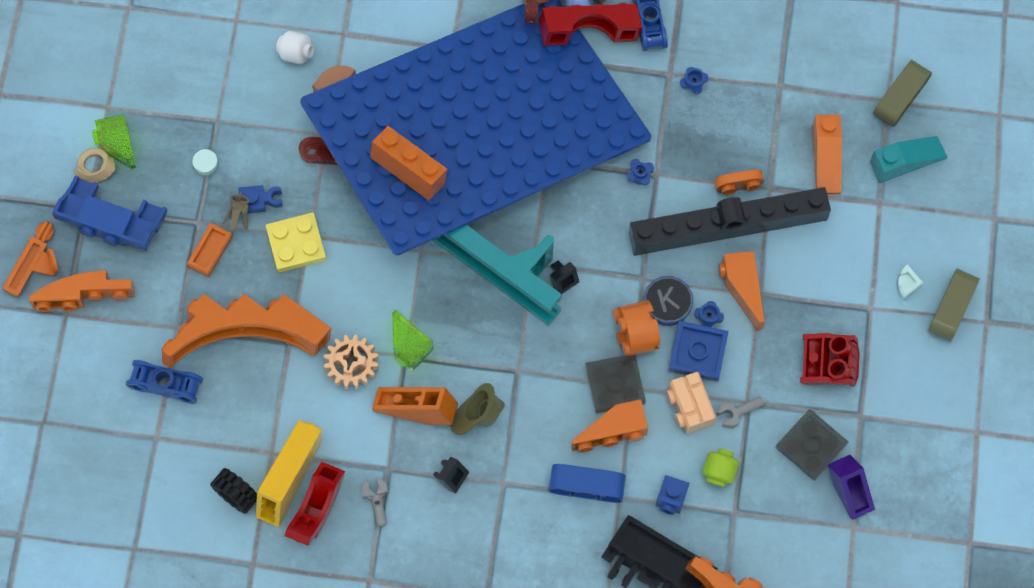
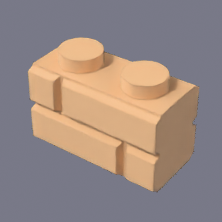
M699 372L670 381L669 390L666 391V395L670 405L675 404L678 411L675 414V418L679 428L684 427L686 434L713 426L717 418Z

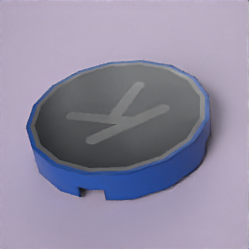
M662 276L653 280L647 286L643 296V301L649 300L654 311L649 312L650 315L659 324L664 326L676 325L679 321H684L693 307V293L689 286L681 279L673 276Z

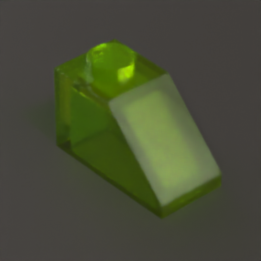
M124 114L95 120L96 129L92 130L95 145L100 144L101 149L108 156L131 169L136 168L128 124Z
M395 309L392 313L394 359L403 368L408 366L414 371L434 350L433 341Z

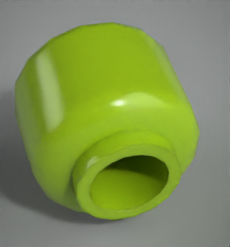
M719 448L718 452L712 451L707 454L702 469V474L707 477L706 482L724 488L726 484L734 482L739 468V461L733 458L734 452Z

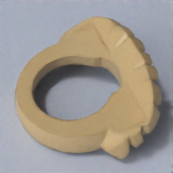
M99 148L86 150L80 155L77 161L78 167L74 170V173L79 179L93 184L94 182H102L114 173V159ZM94 155L102 157L103 164L99 171L91 173L85 169V162L89 157Z

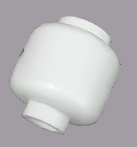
M287 31L278 38L276 50L283 61L304 64L308 58L313 56L314 45L307 34Z

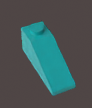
M938 136L896 142L877 149L873 152L870 164L879 183L947 159L948 156Z

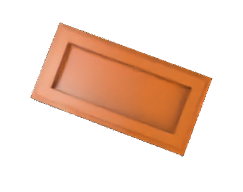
M210 222L188 260L187 267L210 277L231 241L233 233Z

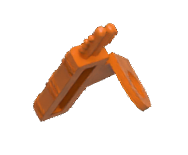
M45 221L38 225L37 230H35L36 238L31 236L30 240H28V244H26L24 251L4 283L3 291L18 297L32 272L53 277L57 276L58 266L52 248L44 252L47 246L44 242L50 240V237L54 234V229H52L54 225L52 223L49 224L48 221Z

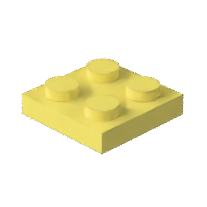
M314 212L266 224L278 273L326 261Z

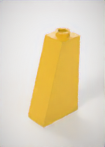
M298 420L257 491L256 518L278 528L280 527L321 443L322 429H319L312 423Z

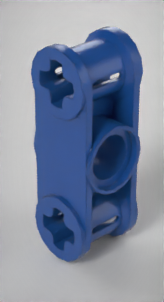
M633 0V4L637 5L642 25L640 32L642 50L647 51L648 48L661 46L663 49L667 48V33L663 24L659 0ZM651 15L654 19H646L645 16Z
M133 360L132 366L134 368L130 380L126 381L125 385L140 392H149L178 399L190 404L196 403L197 398L195 395L199 384L203 382V377L192 372L178 371L153 365L142 360ZM163 378H170L168 384L164 386L159 385Z

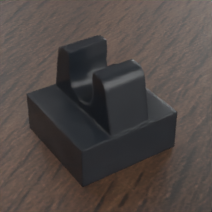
M557 260L550 265V268L554 271L550 274L553 288L562 294L579 283L576 267L571 262L563 265Z
M450 457L448 460L441 461V464L444 466L440 473L434 472L433 475L449 491L457 493L469 471L458 459Z

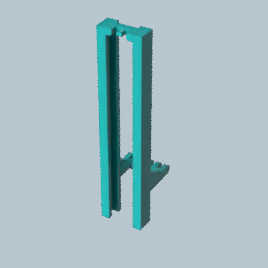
M468 225L432 240L549 326L561 312V307L556 303L562 299V294L539 278V275L553 259V236L547 235L538 246L511 257Z

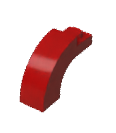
M324 462L320 463L312 475L308 491L298 512L286 528L285 537L309 546L313 538L316 539L340 490L345 474L344 470Z

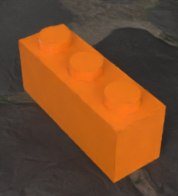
M387 126L372 141L370 158L427 200H430L445 185L447 168L391 127Z

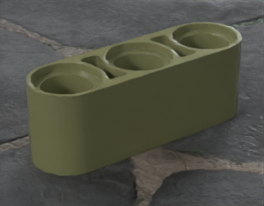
M910 60L880 100L873 114L894 127L926 85L932 72L917 62Z
M960 269L955 270L928 332L950 342L952 341L980 278Z

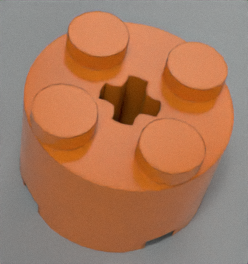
M649 300L619 306L612 310L614 322L619 325L620 332H616L619 347L623 348L625 356H633L660 349L658 347L660 345L658 323L649 313L654 311Z

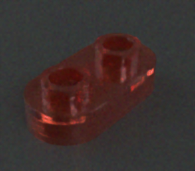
M307 137L300 142L299 154L303 161L314 164L338 165L321 137ZM311 149L316 151L312 155L307 153Z

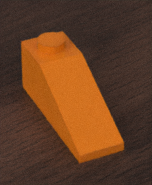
M816 115L812 126L816 188L825 187L827 194H841V116Z
M754 251L724 254L722 263H719V276L724 278L726 288L756 330H762L765 321Z
M378 387L372 410L377 413L428 425H452L458 402L446 387Z

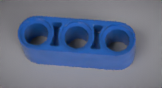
M553 464L548 491L557 495L620 503L623 501L626 475L615 471Z

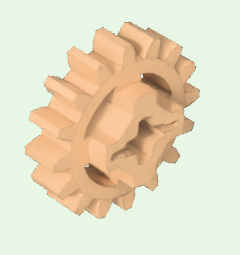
M356 334L352 340H349L347 335H344V341L342 342L336 338L334 340L336 346L328 345L327 349L330 354L324 355V361L328 362L324 364V370L330 371L327 374L328 379L332 380L335 378V386L337 387L344 383L345 390H348L350 385H354V388L357 390L359 388L358 383L361 382L367 386V378H375V373L372 370H378L379 368L378 363L374 362L379 359L378 353H373L375 350L374 345L367 346V338L362 339L361 342L358 341ZM359 349L366 354L367 358L360 355ZM354 354L355 361L352 362L350 369H348L347 363L350 362ZM335 366H337V368H341L344 374H340L336 370Z

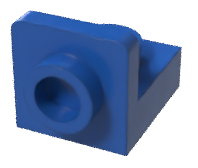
M665 475L655 506L660 507L659 510L667 514H680L690 483Z

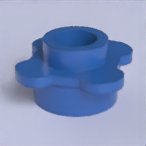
M689 67L686 70L685 77L680 80V85L682 88H689L693 93L699 94L702 92L703 84L708 81V75L698 68Z
M633 159L630 162L631 169L627 173V179L636 184H649L650 173L654 171V165L650 162L643 163L639 159Z
M708 301L701 308H696L694 311V316L700 319L702 326L712 328V325L721 323L724 320V314L720 313L718 306L713 301Z

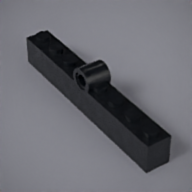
M825 187L741 202L739 197H730L719 201L716 204L717 207L630 222L629 237L633 254L636 256L827 221L831 207Z

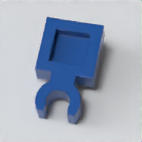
M263 185L238 188L239 193L242 192V196L250 200L247 213L266 212L265 205H270L274 208L283 206L282 200L273 199L274 195L282 194L280 187H272L267 192H264Z

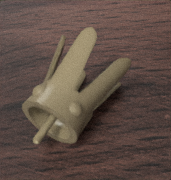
M242 192L239 195H232L230 197V207L222 223L225 224L229 216L231 219V230L236 228L240 212H242L244 229H248L247 212L250 200L242 196Z

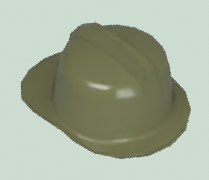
M490 383L480 385L456 410L451 425V430L455 434H465L475 426L488 427L497 420L505 404L495 395L494 387Z

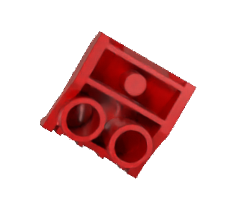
M831 333L803 334L804 363L800 383L805 385L839 384L855 387L859 378L860 352L858 338L855 335Z

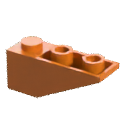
M641 399L616 404L572 440V451L578 450L582 453L593 450L594 446L612 447L617 445L618 441L628 440L629 442H636L642 440L643 436L647 435L648 425Z

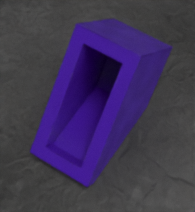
M847 455L827 465L833 486L852 520L875 510L864 468L851 455Z

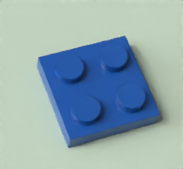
M679 321L669 371L686 375L699 372L701 378L719 381L729 331Z

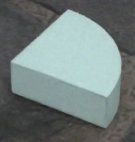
M908 264L902 269L897 281L898 292L903 300L923 285L922 280Z

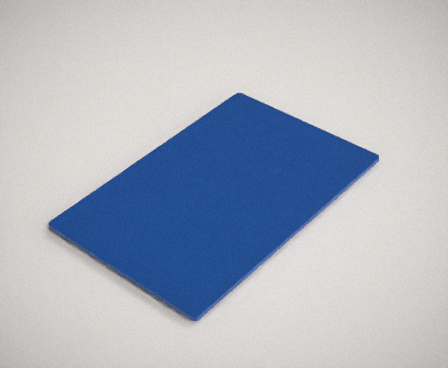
M550 0L527 9L523 3L301 98V106L394 255L398 256L650 142L651 133L580 29L571 34L567 45L544 46L538 22L542 9L550 6L564 7L560 0ZM387 126L447 168L445 185L430 200L424 198L370 158L372 141Z

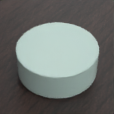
M203 149L193 156L192 162L197 173L210 175L216 171L218 160L213 151Z

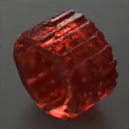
M526 1L525 22L537 23L538 2Z

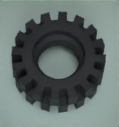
M223 468L210 483L212 489L223 500L243 514H247L257 502L255 490L229 469Z

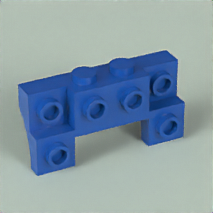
M74 176L69 188L56 203L52 212L54 218L77 226L80 233L87 237L93 238L97 236L113 246H117V244L125 246L128 244L147 251L155 232L158 233L167 208L152 205L143 199L135 215L129 209L95 198L99 189L98 183L94 182L93 184L79 179L78 176Z

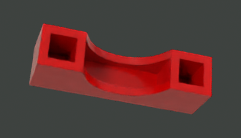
M626 3L544 7L538 21L544 46L567 45L571 34L581 28L601 30L613 42L637 41L642 29L637 5Z

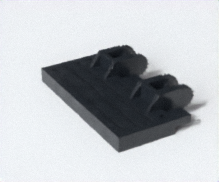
M630 515L626 517L601 557L611 563L616 555L619 556L607 576L611 580L617 576L622 565L630 568V571L622 580L621 586L624 588L629 586L639 568L642 571L637 579L651 588H658L661 582L664 583L662 588H706L701 581L685 569L689 561L697 555Z

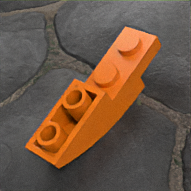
M106 270L91 271L54 281L31 294L29 302L33 309L40 312H48L57 308H61L64 311H75L77 308H84V298L90 301H100L102 298L126 300L128 297H135V287L131 279L110 280Z

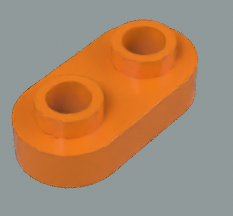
M758 169L725 174L714 180L716 191L722 193V195H731L737 190L743 189L754 191L759 189L760 185L764 183L763 173Z

